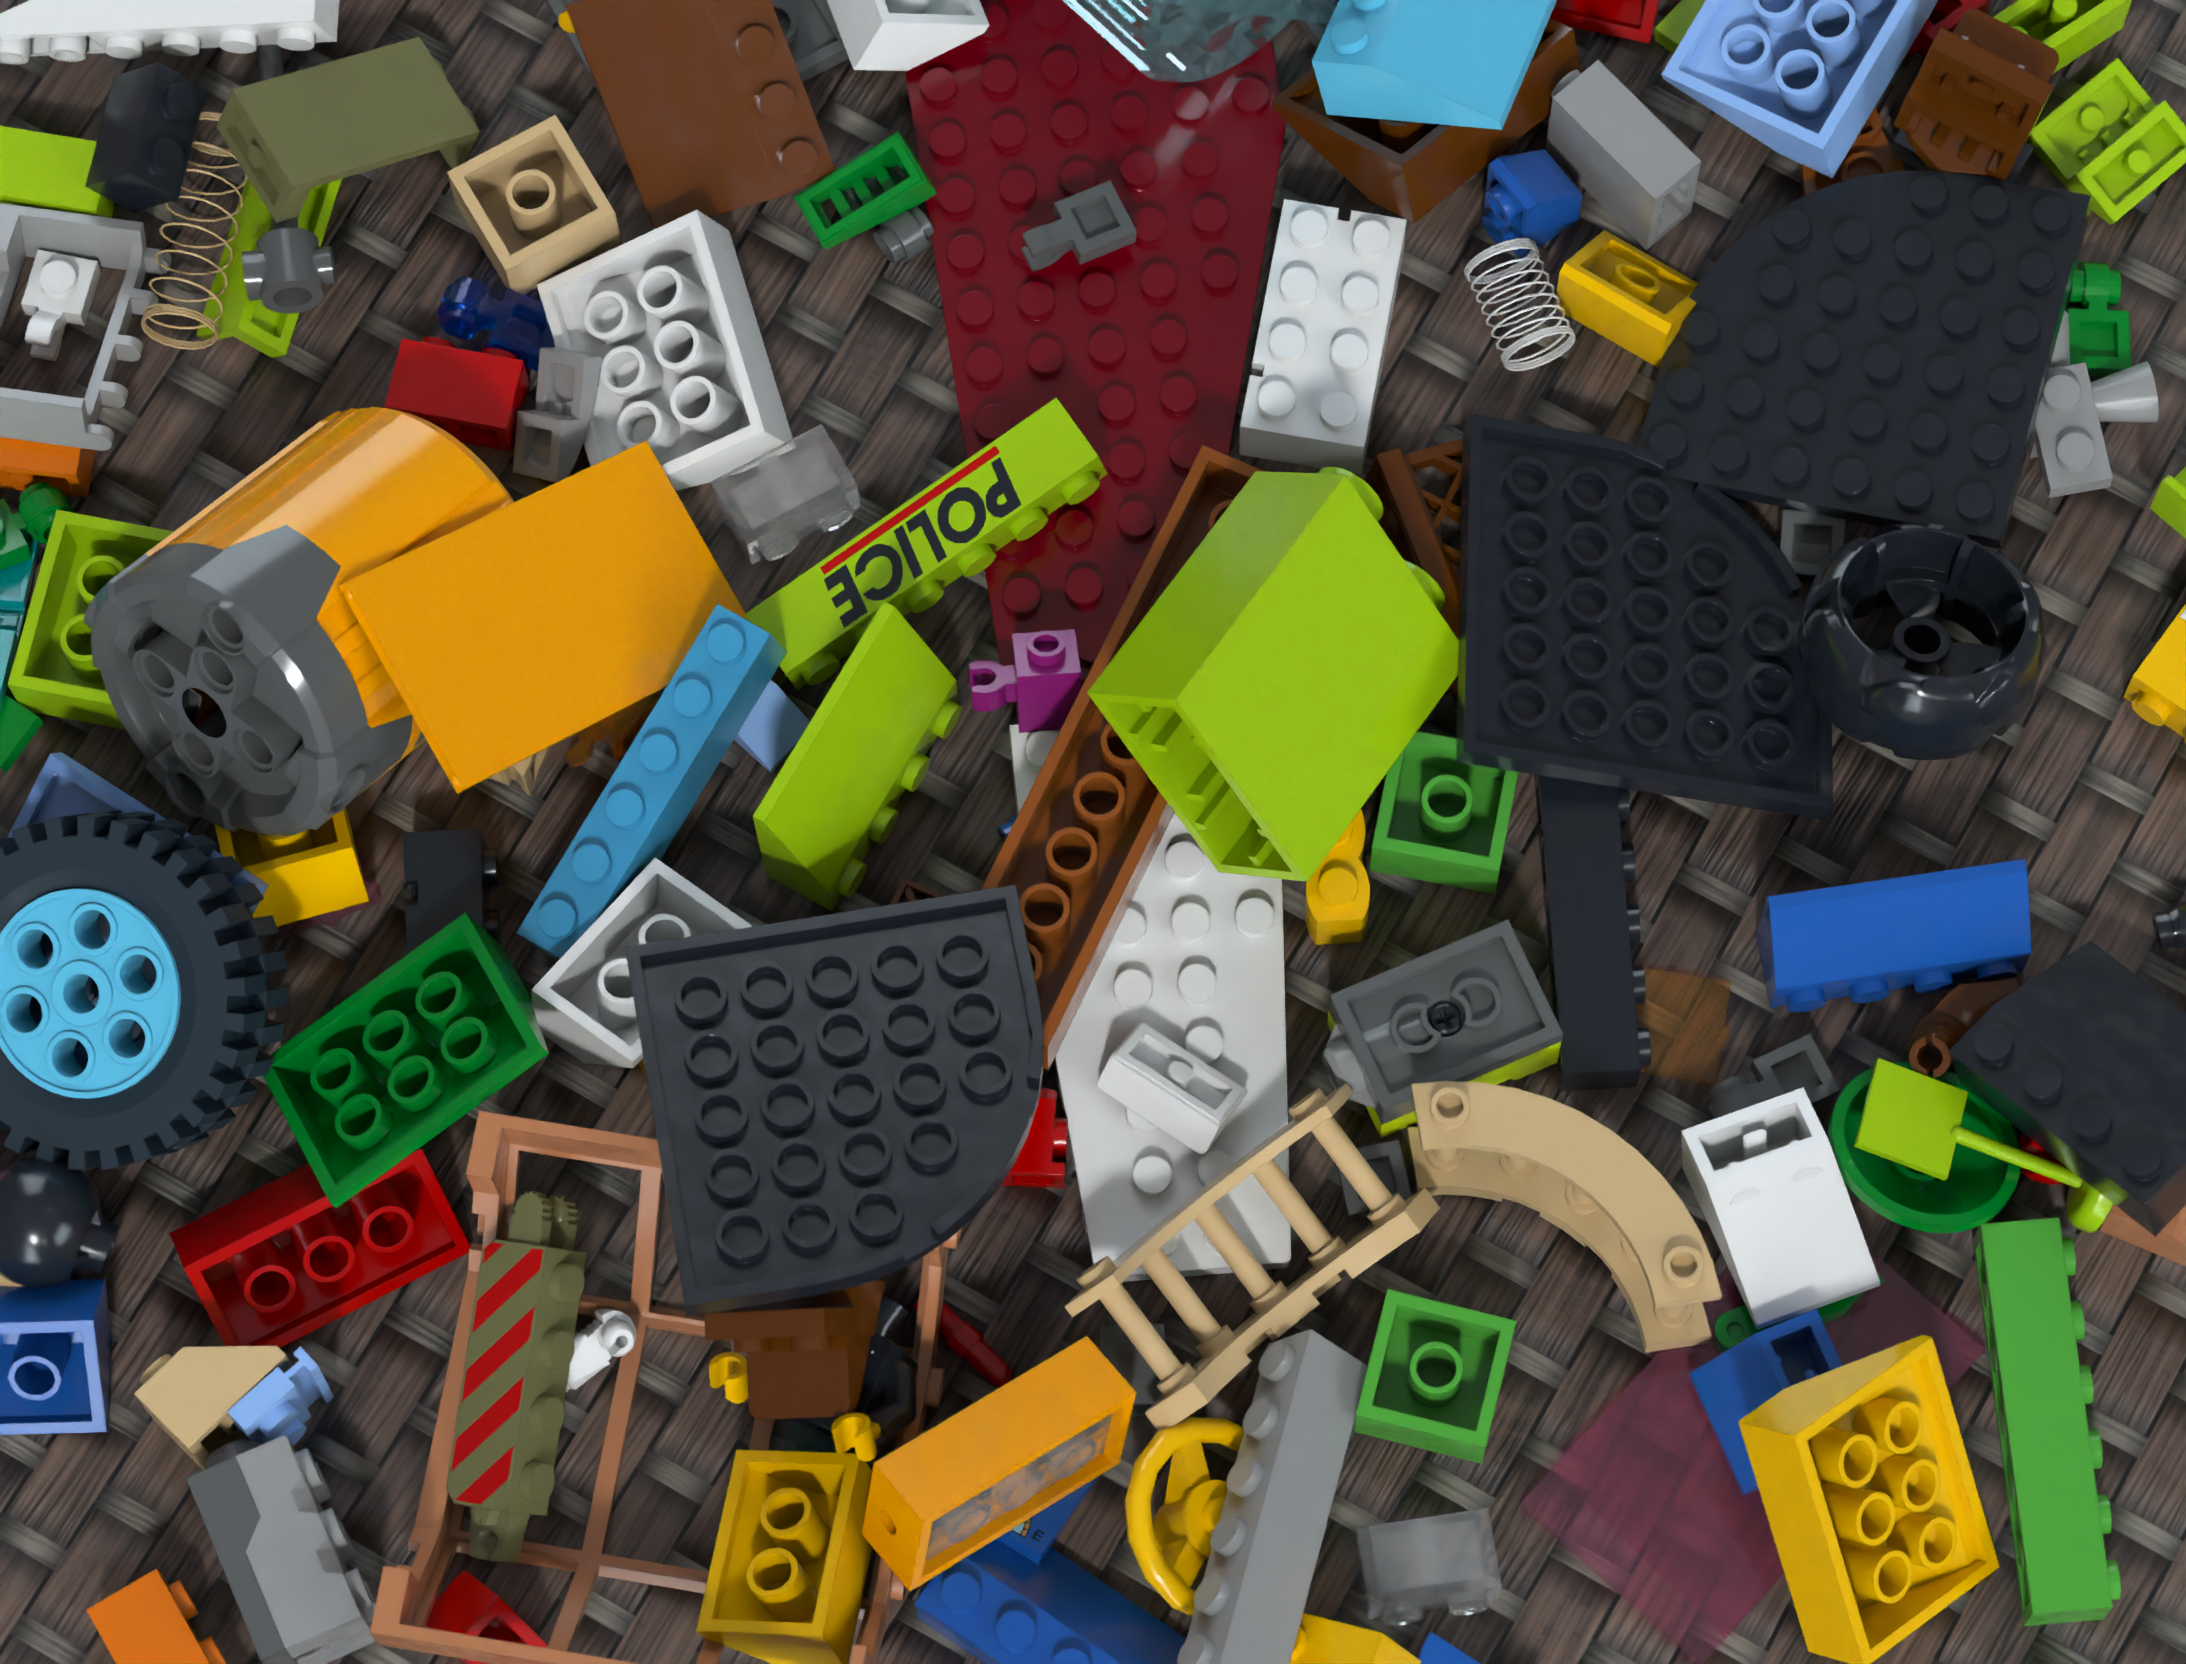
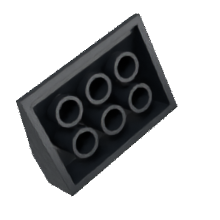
M2091 940L1992 1005L1948 1051L1960 1083L2155 1237L2186 1205V1012Z

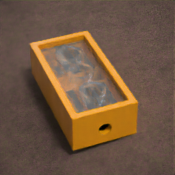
M1088 1336L1082 1338L876 1461L873 1465L862 1535L906 1588L912 1591L1118 1465L1122 1456L1136 1391Z

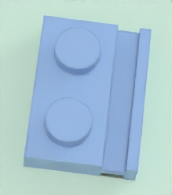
M301 1346L293 1352L297 1363L286 1373H283L279 1367L275 1368L227 1411L243 1439L265 1444L286 1434L292 1445H295L306 1432L307 1427L304 1423L312 1417L308 1407L319 1397L326 1403L334 1397L319 1366Z

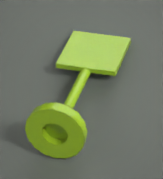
M1881 1058L1875 1061L1854 1147L1945 1181L1949 1175L1956 1143L2069 1185L2066 1214L2069 1222L2077 1229L2092 1233L2104 1222L2113 1203L2069 1168L1960 1127L1968 1091Z

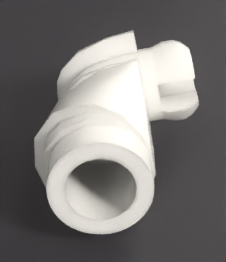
M597 1309L595 1311L596 1319L592 1321V1324H588L580 1332H575V1349L572 1361L570 1362L566 1392L569 1389L576 1390L603 1368L610 1365L611 1363L608 1360L611 1359V1356H624L632 1350L637 1335L636 1328L630 1317L617 1309Z

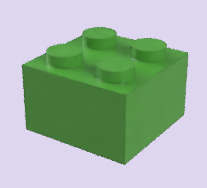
M1417 731L1386 774L1371 850L1370 871L1496 894L1519 772L1456 762V738Z
M1387 1289L1356 1412L1354 1432L1482 1464L1516 1321Z

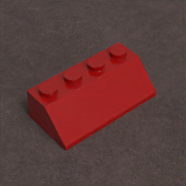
M421 1147L337 1208L329 1202L310 1164H307L169 1233L183 1268L225 1346H278L281 1348L469 1253L470 1245Z

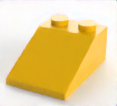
M346 808L334 815L317 830L308 829L289 836H267L241 828L233 832L215 824L221 854L225 857L232 856L242 868L269 884L263 895L264 899L259 902L253 914L254 919L272 915L276 926L279 927L369 901Z

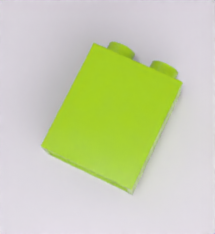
M1328 466L1322 468L1318 473L1255 471L1087 692L1213 866L1221 873L1308 882L1458 675L1459 640L1440 614L1445 606V596L1442 589L1423 569L1403 560L1378 523L1383 515V505L1379 496L1363 479L1343 468Z

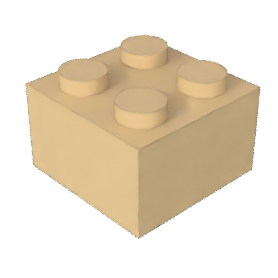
M556 114L447 172L456 205L513 300L536 289L537 284L576 267L622 243L615 211Z

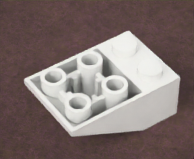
M1804 1088L1681 1131L1682 1168L1757 1330L1880 1286L1879 1277L1830 1142Z

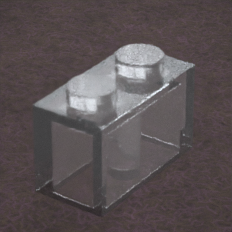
M822 424L711 481L716 506L751 565L764 558L768 561H773L786 556L798 546L800 539L819 529L823 532H829L841 527L853 517L855 510L861 508L858 485Z
M1488 1508L1356 1528L1355 1547L1367 1619L1383 1617L1384 1625H1403L1423 1619V1610L1449 1607L1450 1615H1468L1489 1609L1488 1601L1499 1599L1502 1586Z

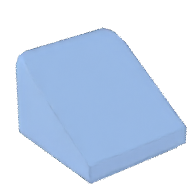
M770 680L734 740L771 773L792 752L810 721L779 686Z

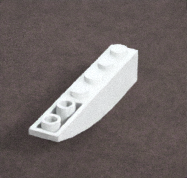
M29 0L0 13V62L5 64H25L29 61V57L50 56L60 61L77 62L84 60L86 54L106 53L109 56L121 59H135L142 56V51L163 50L168 54L176 56H194L199 53V48L220 47L228 52L244 54L256 51L258 45H278L288 50L305 51L312 49L314 43L337 42L339 0Z

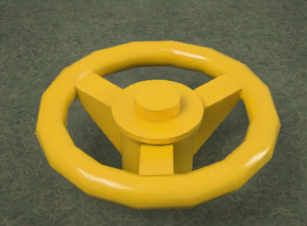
M1187 1417L1171 1428H1164L1158 1431L1133 1465L1124 1500L1128 1542L1144 1578L1172 1608L1193 1617L1195 1610L1194 1596L1196 1591L1190 1589L1204 1560L1210 1556L1212 1549L1210 1545L1211 1535L1220 1520L1228 1491L1227 1482L1210 1479L1201 1443H1220L1238 1452L1244 1433L1243 1427L1224 1418ZM1172 1455L1165 1501L1157 1511L1154 1523L1152 1524L1150 1501L1157 1473Z

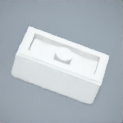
M1142 1021L1137 1023L1110 1055L1097 1082L1098 1087L1102 1091L1202 1155L1213 1145L1248 1092V1090Z

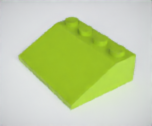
M885 601L881 604L753 815L766 876L830 911H833L842 895L850 898L859 887L867 869V864L862 862L873 842L882 845L889 837L899 815V811L894 809L905 789L914 792L926 775L931 761L926 754L937 736L946 739L950 735L962 711V706L958 704L956 679L896 607Z

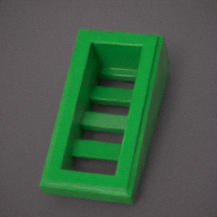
M898 131L795 195L794 199L820 244L827 250L906 210L908 211L936 195L937 191L912 148ZM899 165L906 179L896 185L888 170ZM875 176L885 193L877 198L874 197L865 182ZM852 187L864 205L856 211H853L843 194L844 191ZM830 198L842 217L840 221L833 225L820 204Z

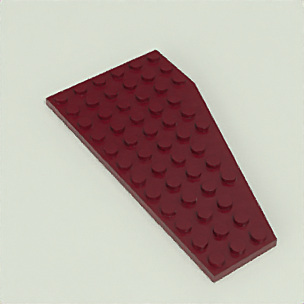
M980 0L989 23L985 33L908 71H904L918 159L937 191V194L927 199L925 203L928 220L934 230V233L931 234L966 458L968 459L1057 397L1095 450L1107 472V475L1099 480L1100 485L1092 495L1080 503L1069 505L1067 502L1047 516L1048 521L1039 532L1023 541H1017L1016 538L995 552V560L984 569L999 663L1003 666L1013 665L1012 634L1075 629L1082 688L1202 445L1230 456L1251 326L1254 319L1266 250L1273 199L1286 134V121L1273 110L1271 100L1281 92L1264 0ZM1111 180L1137 231L1136 242L1079 265L1073 251L1070 250L1052 265L1032 272L1021 251L1026 246L1022 234L1035 227L1057 221L1053 214L1055 202Z

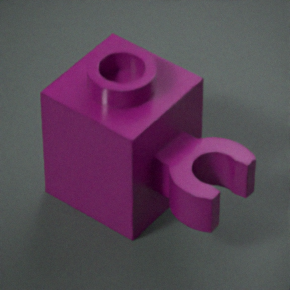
M1075 629L1012 634L1013 665L1003 666L991 660H979L969 664L973 710L981 712L993 711L1002 707L1007 702H1015L1019 733L1061 730L1081 690V668Z

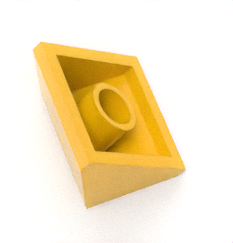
M1604 230L1564 262L1559 272L1556 296L1559 297V306L1564 309L1565 315L1660 369L1664 353L1679 332L1683 320L1696 305V302L1689 297L1698 283Z

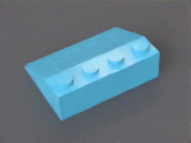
M1339 0L1312 59L1326 114L1502 130L1557 0Z

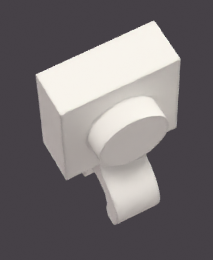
M43 250L37 251L21 302L25 315L32 316L25 334V342L33 344L30 352L31 357L56 361L66 323L85 326L101 274L97 261Z

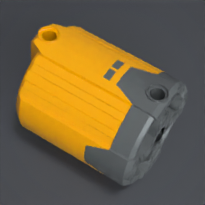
M381 407L351 408L343 412L336 411L319 421L107 582L92 599L84 616V623L91 628L90 640L93 667L101 670L107 693L120 721L135 745L147 759L144 767L165 788L169 798L181 811L192 817H203L233 832L241 828L267 836H289L308 829L317 830L426 740L339 586L356 576L514 503L498 478L485 463L458 439L420 417Z

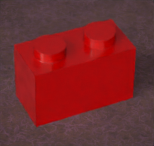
M423 337L420 342L402 338L384 407L427 420L448 432L461 443L513 452L517 411L524 410L530 383L524 361L517 359L514 354L498 348H483L480 353L458 349L453 343L437 337Z

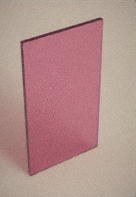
M1868 1248L1877 1274H1882L1884 1284L1867 1290L1842 1317L1824 1324L1842 1365L1844 1366L1921 1335L1933 1337L1949 1392L1984 1353L1985 1348L1980 1345L1977 1339L1968 1335ZM1732 1274L1720 1285L1721 1300L1707 1301L1703 1304L1711 1332L1710 1343L1661 1350L1520 1503V1507L1525 1510V1514L1528 1517L1534 1518L1680 1648L1691 1662L1696 1664H1704L1785 1574L1759 1489L1742 1496L1689 1378V1373L1722 1354L1716 1347L1713 1339L1715 1325L1719 1317L1727 1311L1745 1305Z

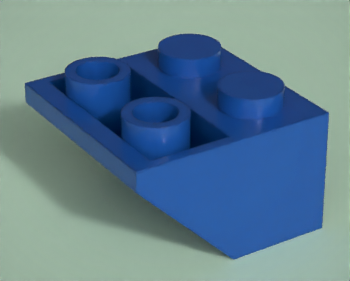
M1817 1308L1755 1333L1689 1373L1691 1383L1742 1496L1758 1490V1485L1738 1421L1784 1388L1843 1366Z

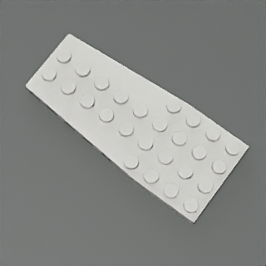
M1018 724L1010 725L1009 739L1017 816L1060 730L1019 733ZM1175 813L1055 1056L1059 1079L1058 1087L1062 1108L1065 1111L1066 1118H1068L1071 1157L1074 1171H1076L1082 1203L1081 1211L1085 1232L1088 1235L1093 1264L1105 1256H1109L1114 1261L1190 1197L1288 1124L1282 879L1218 872ZM1139 1021L1150 1026L1248 1090L1245 1098L1213 1145L1203 1155L1192 1150L1098 1087L1097 1082L1110 1055ZM1288 1147L1273 1159L1289 1179ZM1251 1174L1216 1201L1215 1205L1264 1270L1286 1268L1291 1260L1290 1224ZM1195 1220L1191 1221L1161 1247L1183 1277L1234 1273ZM1140 1265L1124 1282L1152 1279Z

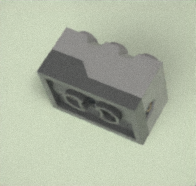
M285 1434L265 1444L256 1441L251 1442L249 1439H241L228 1443L212 1452L205 1463V1470L187 1477L186 1480L260 1661L263 1664H327L376 1642L370 1634L376 1600L367 1581L363 1580L358 1568L348 1571L346 1562L357 1558L348 1533L342 1521L339 1522L333 1508L323 1511L321 1503L331 1499L332 1495L318 1463L314 1462L308 1448L297 1452Z

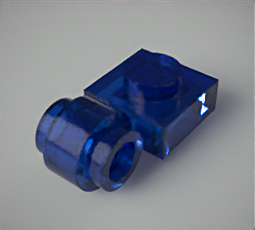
M470 277L458 278L453 284L445 288L438 308V317L441 320V328L448 335L458 339H470L482 329L488 330L483 348H498L514 354L517 359L523 360L525 367L538 372L540 348H551L555 342L541 302L510 288L505 290L499 302L493 301L494 298L489 296L487 286L481 281Z

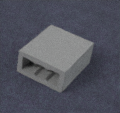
M1599 60L1582 73L1578 70L1568 73L1555 86L1551 94L1552 104L1550 117L1548 118L1549 126L1545 150L1647 250L1691 213L1701 160Z

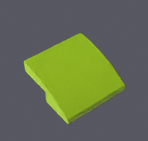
M2119 58L2106 65L2034 126L2026 142L2035 148V155L2071 192L2091 195V210L2109 225L2119 220L2186 163L2185 124L2165 100L2156 105Z

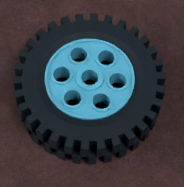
M111 810L46 819L42 823L28 824L13 830L12 834L14 837L0 839V1132L11 1129L4 1146L20 1154L38 1149L35 1157L37 1160L51 1163L62 1160L68 1162V1169L84 1171L100 1166L102 1170L119 1168L174 1153L181 1148L195 1145L209 1138L208 1131L225 1127L236 1117L230 1108L248 1104L259 1090L247 1079L269 1073L275 1058L260 1051L259 1047L279 1042L282 1039L285 1023L269 1020L267 1017L268 1009L287 1005L288 987H270L269 972L287 968L284 950L266 954L262 938L279 932L272 915L254 919L249 910L250 907L264 899L259 889L256 888L255 883L236 887L230 883L243 870L242 866L232 856L209 859V856L218 844L204 834L184 837L188 825L174 819L154 821L156 814L148 812L122 813V810ZM100 913L107 918L110 924V936L107 942L100 937L97 930V920ZM43 933L49 936L53 944V956L50 962L41 951L40 942ZM146 957L152 961L156 969V981L153 987L146 982L143 976L142 967ZM89 977L95 981L99 989V1000L96 1006L90 1002L86 994V983ZM32 997L38 1000L42 1008V1019L39 1025L32 1019L29 1006ZM134 1021L142 1027L145 1034V1044L142 1051L136 1047L132 1040L131 1029ZM77 1041L84 1045L88 1054V1063L85 1069L78 1064L75 1058Z

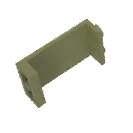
M420 37L232 89L216 126L276 223L298 217L310 189L315 186L440 150L450 168L453 169L466 162L480 133L471 110L462 104L446 79L441 63L432 57Z

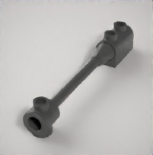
M258 45L260 81L284 75L282 47L278 45ZM298 217L276 223L273 218L274 230L265 233L258 239L256 250L242 252L243 273L249 301L261 300L267 309L278 313H300L313 309L324 298L323 285L336 283V269L331 246L319 248L317 236L308 230L298 227Z

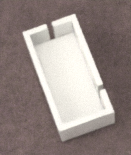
M1284 199L1252 361V375L1249 377L1240 423L1239 455L1316 468L1334 466L1357 475H1362L1404 254L1407 219L1351 210L1350 221L1339 220V208Z

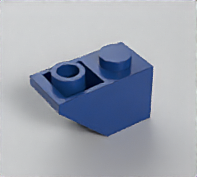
M1545 149L1498 157L1488 165L1482 222L1485 230L1496 244L1515 238H1528L1535 241L1538 249L1579 220L1583 194ZM1521 248L1512 251L1518 258H1524L1532 249Z

